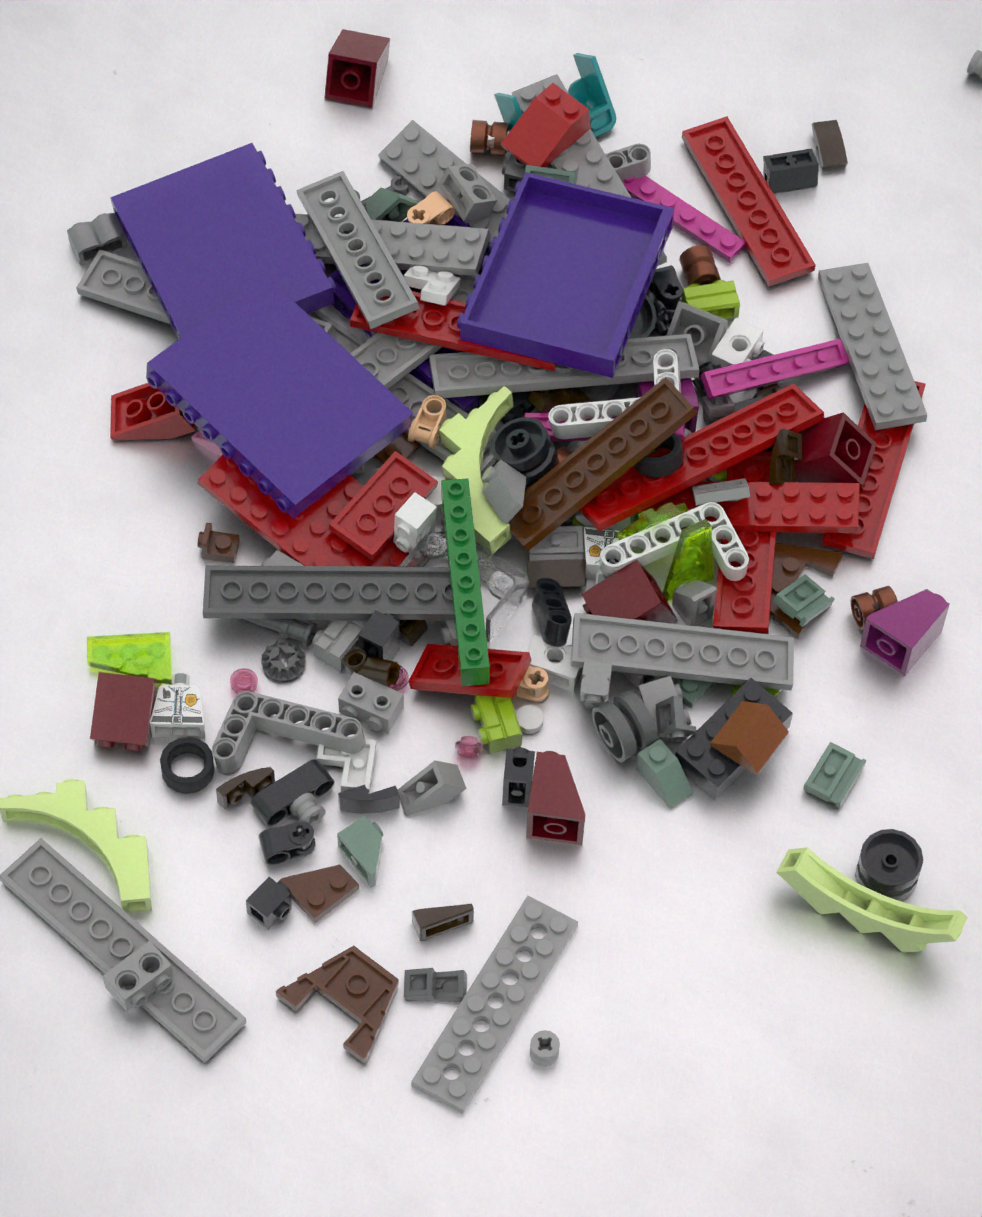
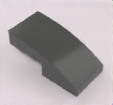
M433 968L405 970L404 998L407 1000L461 1002L467 993V974L464 970L435 972Z

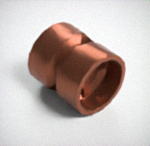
M473 120L470 152L484 154L486 150H489L494 155H505L506 150L501 147V143L508 135V123L494 121L492 125H489L487 121ZM488 135L491 136V137H495V138L489 140V139H488Z
M705 245L692 246L680 255L679 261L686 275L685 279L688 286L691 284H712L716 280H721L709 247Z
M890 586L875 589L872 591V595L864 592L852 596L850 600L851 611L859 629L864 630L866 618L870 614L897 603L898 600Z

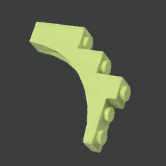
M505 386L498 392H493L481 407L473 409L467 419L458 413L452 419H447L439 429L441 443L453 453L442 465L443 476L445 480L469 479L475 541L491 555L511 539L510 525L501 521L482 492L483 482L481 477L483 454L489 437L499 421L513 407L512 392Z
M68 779L64 782L56 783V793L39 792L28 796L13 794L6 798H0L2 821L33 822L48 825L69 833L85 843L102 859L115 880L121 897L122 909L126 913L152 911L146 836L132 834L124 838H118L115 808L97 807L94 810H88L85 780Z
M808 847L788 849L776 872L819 914L840 913L860 933L882 932L902 953L923 951L928 943L956 941L961 935L962 928L968 918L961 910L923 908L881 895L841 874L820 859Z

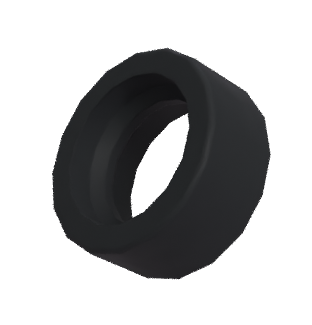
M673 433L656 447L669 449L671 451L669 454L662 457L645 456L634 465L635 470L648 477H663L677 471L683 461L682 441L679 435Z
M192 737L178 738L170 742L162 751L160 758L162 778L167 786L174 791L185 794L195 793L204 789L211 782L215 771L213 754L209 746L200 739ZM181 754H196L203 759V770L195 776L181 777L174 774L171 770V762Z

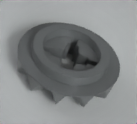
M276 640L275 644L267 645L261 658L264 672L269 677L279 681L296 678L301 674L306 663L305 652L300 649L299 644H292L289 640L286 642ZM280 653L288 658L287 667H285L282 661H278Z

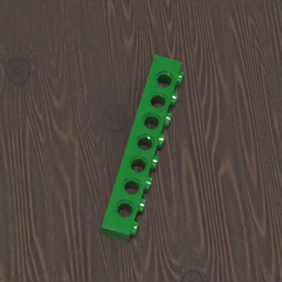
M469 479L441 480L442 507L461 686L490 684V667Z

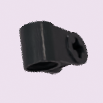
M670 265L656 269L649 286L650 292L654 293L666 307L664 314L668 311L675 313L678 302L681 301L680 298L683 295V287L677 278L674 267Z
M304 821L269 828L262 831L258 836L265 862L269 865L280 864L286 860L307 856L314 851L316 846L314 829L308 822Z

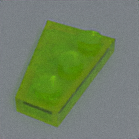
M706 519L691 524L681 531L662 592L667 601L673 599L676 588L684 583L689 584L695 580L706 583L714 579L712 528Z
M170 632L87 637L88 666L125 675L155 678L161 683L172 685Z

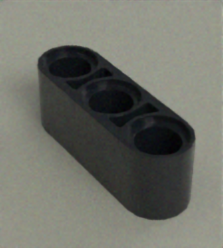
M551 578L538 579L532 600V609L542 639L551 646H564L567 643L572 617L561 585Z
M313 759L258 792L252 798L251 805L267 826H273L292 815L289 808L298 797L305 793H312L317 799L327 793L333 787L335 781L319 760Z

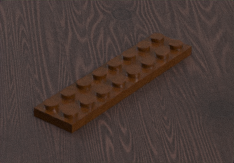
M665 377L525 491L523 507L508 522L511 532L524 548L529 551L698 414L697 411Z

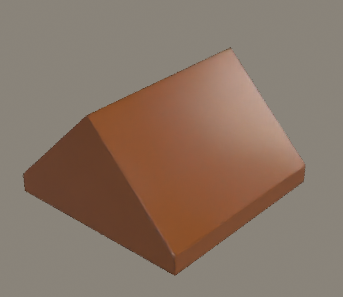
M742 701L711 741L710 746L757 776L786 738L789 731L769 705Z

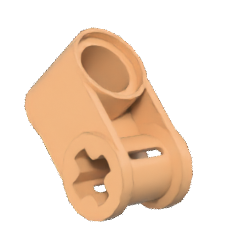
M435 191L417 205L411 207L408 210L407 219L409 223L445 225L453 218L456 210L439 192Z
M431 395L424 399L409 429L408 441L414 442L416 440L428 444L429 448L435 449L440 439L439 429L447 420L446 403L442 397Z
M529 666L514 697L535 703L546 700L550 693L547 672L540 667Z

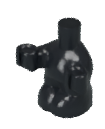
M647 293L646 295L650 297L656 311L657 319L654 329L657 330L660 336H666L669 330L666 324H671L674 313L668 311L664 314L666 311L664 304L659 301V298L654 293Z

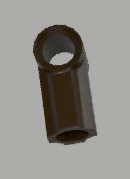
M361 648L351 649L343 657V664L350 676L355 672L385 686L395 685L399 679L400 666L397 662L369 656Z

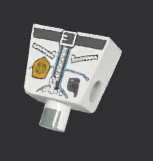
M584 527L583 547L586 562V578L595 579V585L608 578L600 569L602 550L606 546L636 533L609 529L599 532L596 528ZM615 558L606 560L610 564H617L619 562Z
M174 674L172 685H161L159 687L150 719L152 737L205 738L200 689L197 685H189L190 677L187 674Z

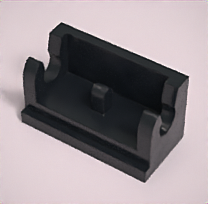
M812 148L763 156V177L767 180V184L773 193L818 186L819 163Z

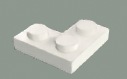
M424 266L410 267L404 274V279L408 286L422 289L420 300L446 306L460 287L461 278L453 276L452 273L446 271L433 272L428 271V268Z
M365 739L364 748L354 754L333 750L319 744L317 759L322 765L344 767L341 792L361 785H365L368 793L370 792L377 746L376 740Z

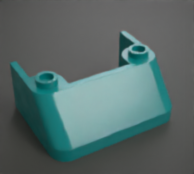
M576 53L573 57L581 78L571 83L568 93L589 109L591 131L597 137L614 127L616 113L596 56ZM496 93L494 94L503 121L508 123V132H510L523 114L516 96Z

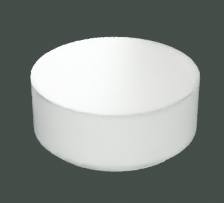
M525 705L518 709L516 716L521 732L533 734L542 728L543 713L538 707Z

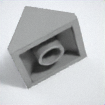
M679 301L666 336L691 334L698 365L711 361L713 351L726 333L728 320Z

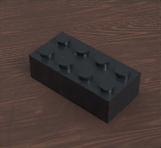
M752 678L727 700L696 731L697 733L688 738L675 752V756L678 758L685 775L714 800L747 770L710 746L711 741L742 701L767 704L786 729L791 724L793 713Z

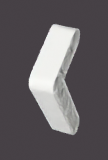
M670 349L658 351L653 359L654 385L666 377L681 393L680 369L676 353ZM639 398L555 406L550 410L548 416L553 435L559 439L592 437L613 420L612 417L621 414Z
M709 502L606 546L601 552L600 569L605 576L609 577L636 559L644 566L705 540L724 576L731 581H738L744 578L747 573L749 557L723 508L717 503ZM713 516L717 521L709 522L705 518ZM690 527L693 531L684 532L680 528ZM664 537L668 542L660 543L656 539ZM726 539L730 543L724 545L718 543L717 540ZM633 548H641L644 552L637 554L631 550ZM615 558L619 562L617 564H610L606 560ZM736 561L739 562L742 566L733 567L729 563Z

